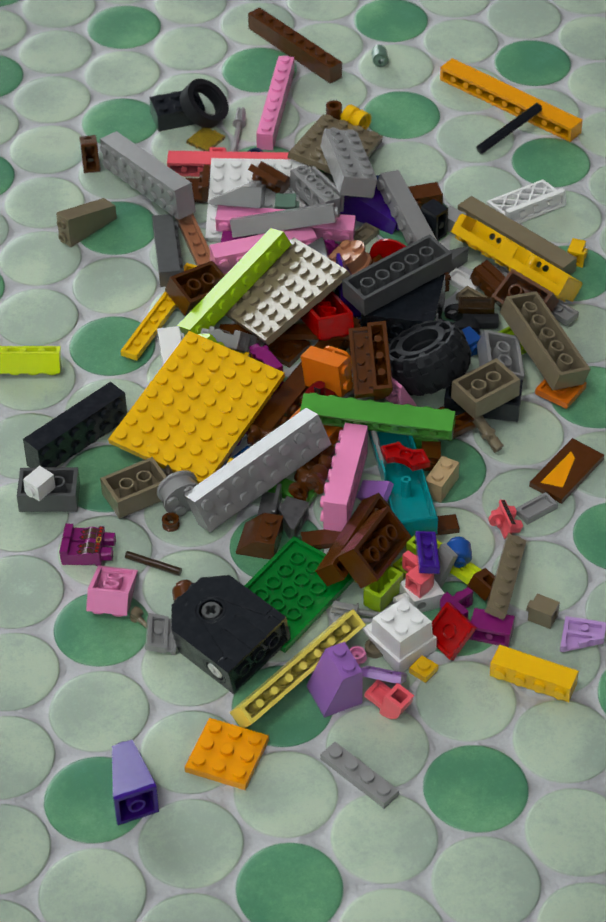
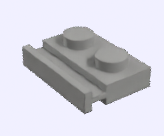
M148 614L145 650L159 653L171 652V655H175L176 643L171 630V619H169V616Z

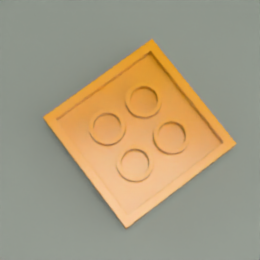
M209 718L185 765V772L246 790L269 742V735Z

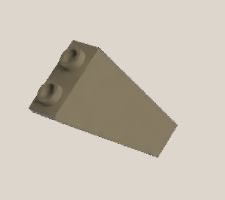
M102 198L57 212L58 237L62 243L69 247L74 246L117 219L116 206L107 199Z

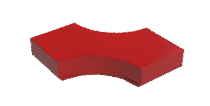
M400 442L380 446V451L387 464L400 463L406 465L412 471L430 467V460L424 449H410L404 447Z

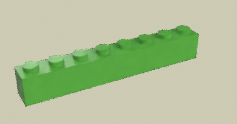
M304 393L300 411L308 408L317 413L323 425L344 427L345 423L368 425L369 431L451 441L456 422L455 411L450 409H433L428 406L416 407L410 404L400 405L392 402L383 403L370 399L358 400L353 397L341 398L335 395L324 396L317 393Z

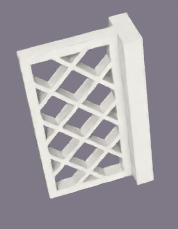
M540 180L488 200L487 205L520 224L566 206V190L563 188L557 190L545 180Z

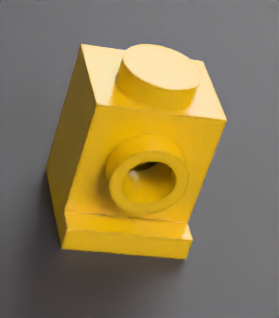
M572 238L567 252L577 258L576 266L583 268L584 259H586L588 253L586 241Z

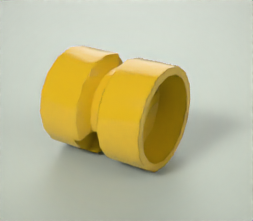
M352 104L346 106L341 114V120H345L354 126H361L365 130L368 129L372 119L371 114L360 110Z

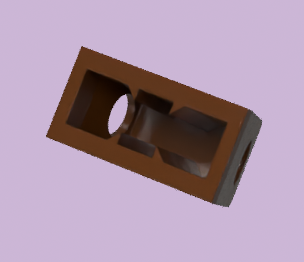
M96 135L79 137L84 173L100 172ZM93 158L94 161L88 162V159Z

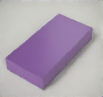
M363 480L356 498L363 500L380 493L387 502L394 484L390 481Z

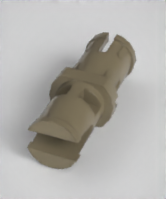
M483 415L473 421L482 434V439L488 441L494 453L504 447L499 438L496 437L495 429L490 427Z

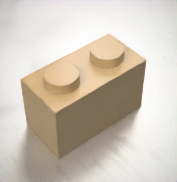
M441 456L428 474L426 481L432 500L441 503L458 480V461Z

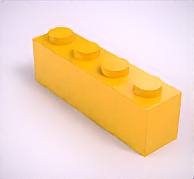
M500 644L490 663V676L566 702L570 701L578 681V670Z

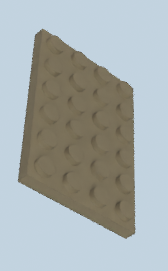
M323 114L289 151L287 158L311 167L315 166L317 169L331 174L320 147L324 128L330 129L334 127L339 130L352 129L357 131L368 158L380 145L383 136L375 131H368L361 126H354L345 120H338L331 115Z

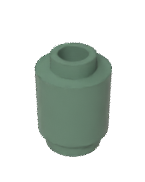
M382 45L374 46L371 51L373 63L377 67H383L388 63L387 50Z

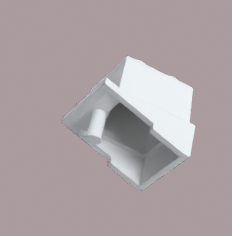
M402 598L373 617L372 623L363 628V632L383 654V658L394 671L404 672L421 655L427 657L436 651L437 637L432 632V621L405 598Z

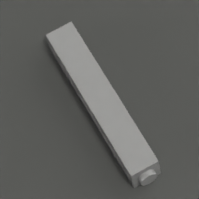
M334 202L235 217L230 220L232 237L234 238L266 233L270 228L281 231L335 223L340 214L339 208L335 207Z

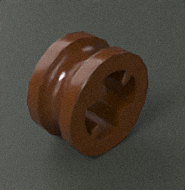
M173 512L164 514L162 516L163 529L168 532L178 530L180 526L179 516Z

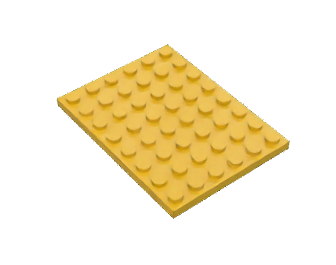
M188 331L108 438L109 444L144 460L153 457L163 469L168 464L173 473L183 470L191 471L195 474L199 484L222 467L285 378V372Z

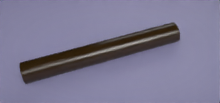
M127 551L125 554L126 559L178 576L182 573V568L130 551Z

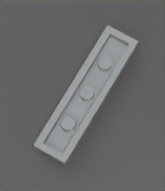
M334 742L320 754V760L382 808H386L399 796L398 789L338 743Z

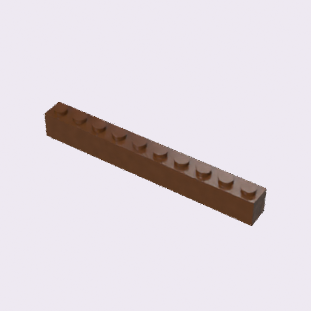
M353 317L354 324H361V319ZM319 340L314 347L324 349L326 346H332L346 351L350 349V340ZM302 362L271 397L251 425H257L262 429H276L288 421L301 407L303 394L309 388L305 386Z

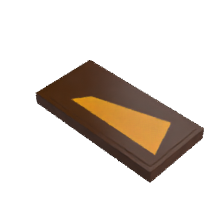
M572 438L530 481L529 487L542 494L548 493L555 501L562 504L604 460V454Z

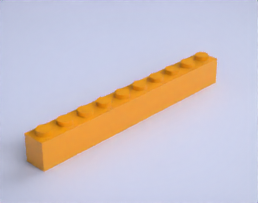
M452 58L440 67L441 81L516 117L535 103H539L542 106V111L527 122L566 141L571 142L582 133V119Z

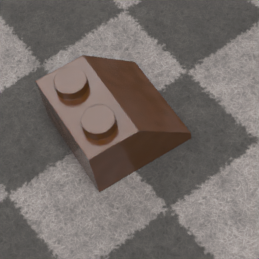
M262 513L247 521L244 525L236 554L270 560L277 553L284 532L283 516Z

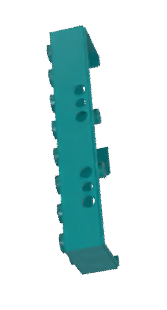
M368 430L381 480L390 481L394 484L388 499V505L391 507V510L412 537L415 535V531H431L437 534L438 517L423 469L412 471L409 467L400 463H386V467H384L383 460H379L371 432ZM376 431L380 446L400 442L404 447L416 449L413 436Z

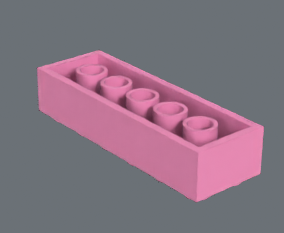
M312 226L281 230L289 240L296 238L306 245L317 240ZM264 234L211 244L210 261L213 260L225 276Z
M345 423L344 429L339 432L340 443H336V456L332 457L331 463L333 468L328 471L329 482H325V496H321L320 507L323 508L320 521L323 522V529L341 532L351 518L368 454V425Z

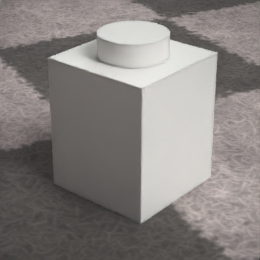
M38 466L23 479L25 493L38 501H41L56 488L54 474L41 466Z

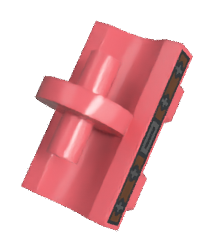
M500 499L499 507L496 510H492L488 518L490 525L500 528L504 539L508 533H520L523 528L521 520H514L517 515L515 506H508L505 500Z

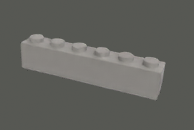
M395 170L381 173L376 184L377 189L381 192L384 202L388 205L391 215L395 218L399 230L402 231L406 243L410 245L429 234L436 239L400 171Z

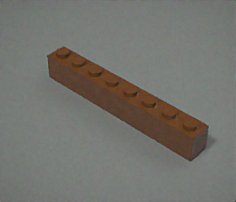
M259 7L248 13V29L288 56L294 57V60L331 84L342 78V61Z

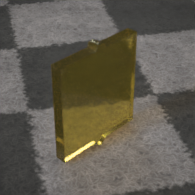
M201 128L187 139L186 143L194 146L195 149L209 151L210 147H215L222 142L225 136L216 132V130Z

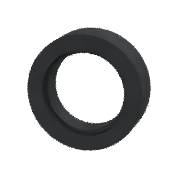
M195 79L180 94V104L183 112L194 124L202 128L216 127L228 114L229 106L224 93L209 80ZM194 92L203 94L211 101L215 109V115L207 114L199 108L194 100Z

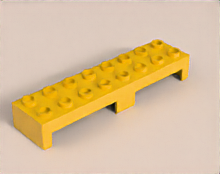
M465 214L459 215L450 231L456 235L455 238L457 240L465 242L472 249L478 250L482 255L495 260L494 262L507 267L509 271L514 269L553 292L557 299L563 302L566 300L573 302L583 285V282ZM491 234H495L493 240L490 239ZM498 238H501L500 243H497ZM538 262H541L540 267H537ZM545 265L549 267L547 272L543 271Z

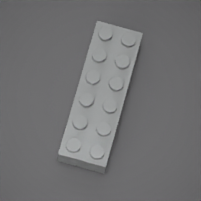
M334 127L330 129L324 128L320 147L339 195L373 198L377 177L357 131L352 129L339 130Z

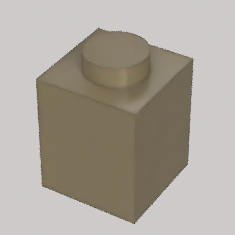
M537 593L534 600H530L526 611H528V621L551 629L558 617L560 602Z

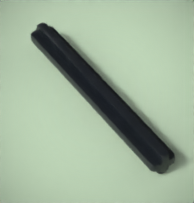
M539 103L532 105L476 146L477 151L480 154L486 152L540 113L542 106Z

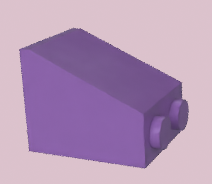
M345 642L324 650L307 683V689L324 718L363 703V671Z

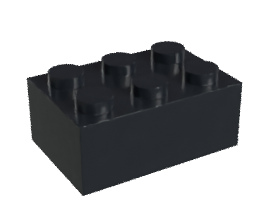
M182 91L149 97L150 112L158 132L195 125L181 108L180 94ZM194 92L193 96L196 104L205 112V106L199 93Z

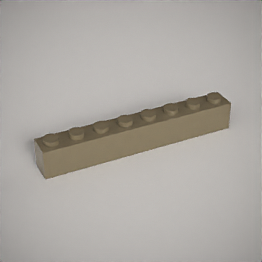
M470 196L458 204V210L466 213L467 216L485 224L567 274L571 275L576 271L577 258L475 197ZM495 234L490 235L492 240L495 238ZM498 238L497 243H500L501 238ZM541 262L537 263L538 267L541 266ZM545 265L543 270L547 272L549 267Z

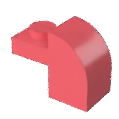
M409 550L406 551L402 556V568L408 572L406 573L405 587L421 598L432 589L434 574L419 573L417 555H414Z
M376 680L365 692L364 697L380 708L379 714L389 719H397L412 703L414 695L399 683L391 689L381 680Z

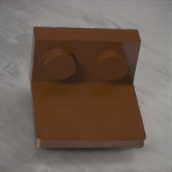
M210 165L203 166L200 178H185L192 183L194 202H208Z

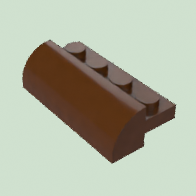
M386 321L369 322L367 327L348 328L355 398L374 397V400H379L389 396L393 391Z

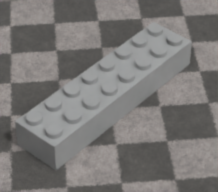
M117 131L100 139V150L104 159L103 165L115 176L121 178L124 182L131 185L132 188L138 190L142 195H145L178 220L196 212L192 183Z
M308 408L303 409L186 492L184 497L198 525L211 532L332 445L319 415Z

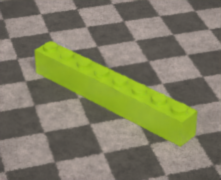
M270 228L177 325L180 331L184 333V336L188 331L201 334L202 328L209 329L210 326L214 327L292 245L283 231Z

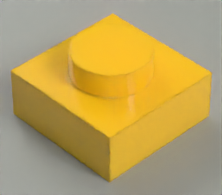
M423 655L409 667V673L425 683L438 671V664Z

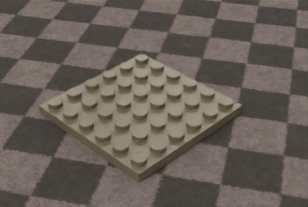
M296 238L289 240L292 245L225 314L267 345H270L338 287L343 279L350 276L347 269Z

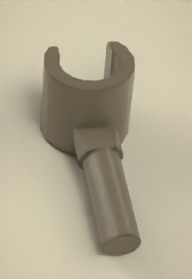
M135 606L130 612V620L134 623L139 622L146 628L147 622L141 617L143 611Z

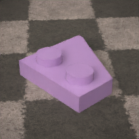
M565 616L560 652L603 644L606 622Z

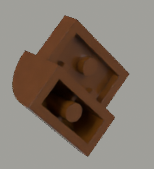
M262 161L258 167L253 164L250 165L248 170L253 172L251 179L262 181V184H265L269 190L275 193H285L290 188V177Z

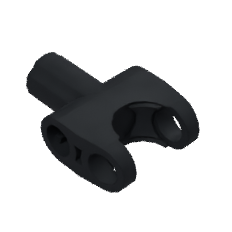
M458 303L450 304L444 310L445 317L455 321L454 324L460 330L470 326L480 335V329H498L499 327L498 313L462 314L458 313ZM450 310H455V311H457V312L454 313V314H449V313H448Z

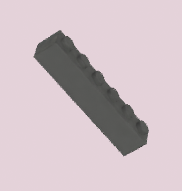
M170 214L153 215L152 223L160 287H166L171 276L184 272L177 220H173V215Z

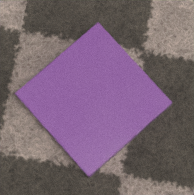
M373 666L361 668L363 677L396 684H402L407 679V674Z

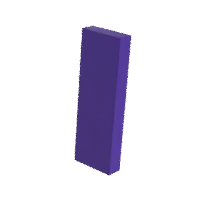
M415 531L419 573L440 574L436 532Z

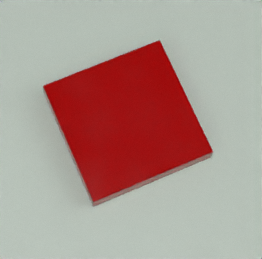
M450 602L445 603L432 621V632L437 637L436 647L449 660L456 658L477 629Z

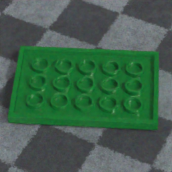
M294 536L244 585L286 616L291 640L280 649L284 653L291 648L331 606L333 601L354 581L348 573L344 580L327 586L315 572L326 554Z

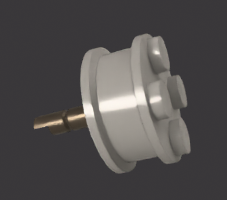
M167 464L164 471L167 477L159 484L157 496L163 502L166 512H173L178 516H182L191 510L184 494L198 485L197 478L193 472L187 470L173 473Z

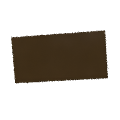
M458 297V313L494 314V297Z

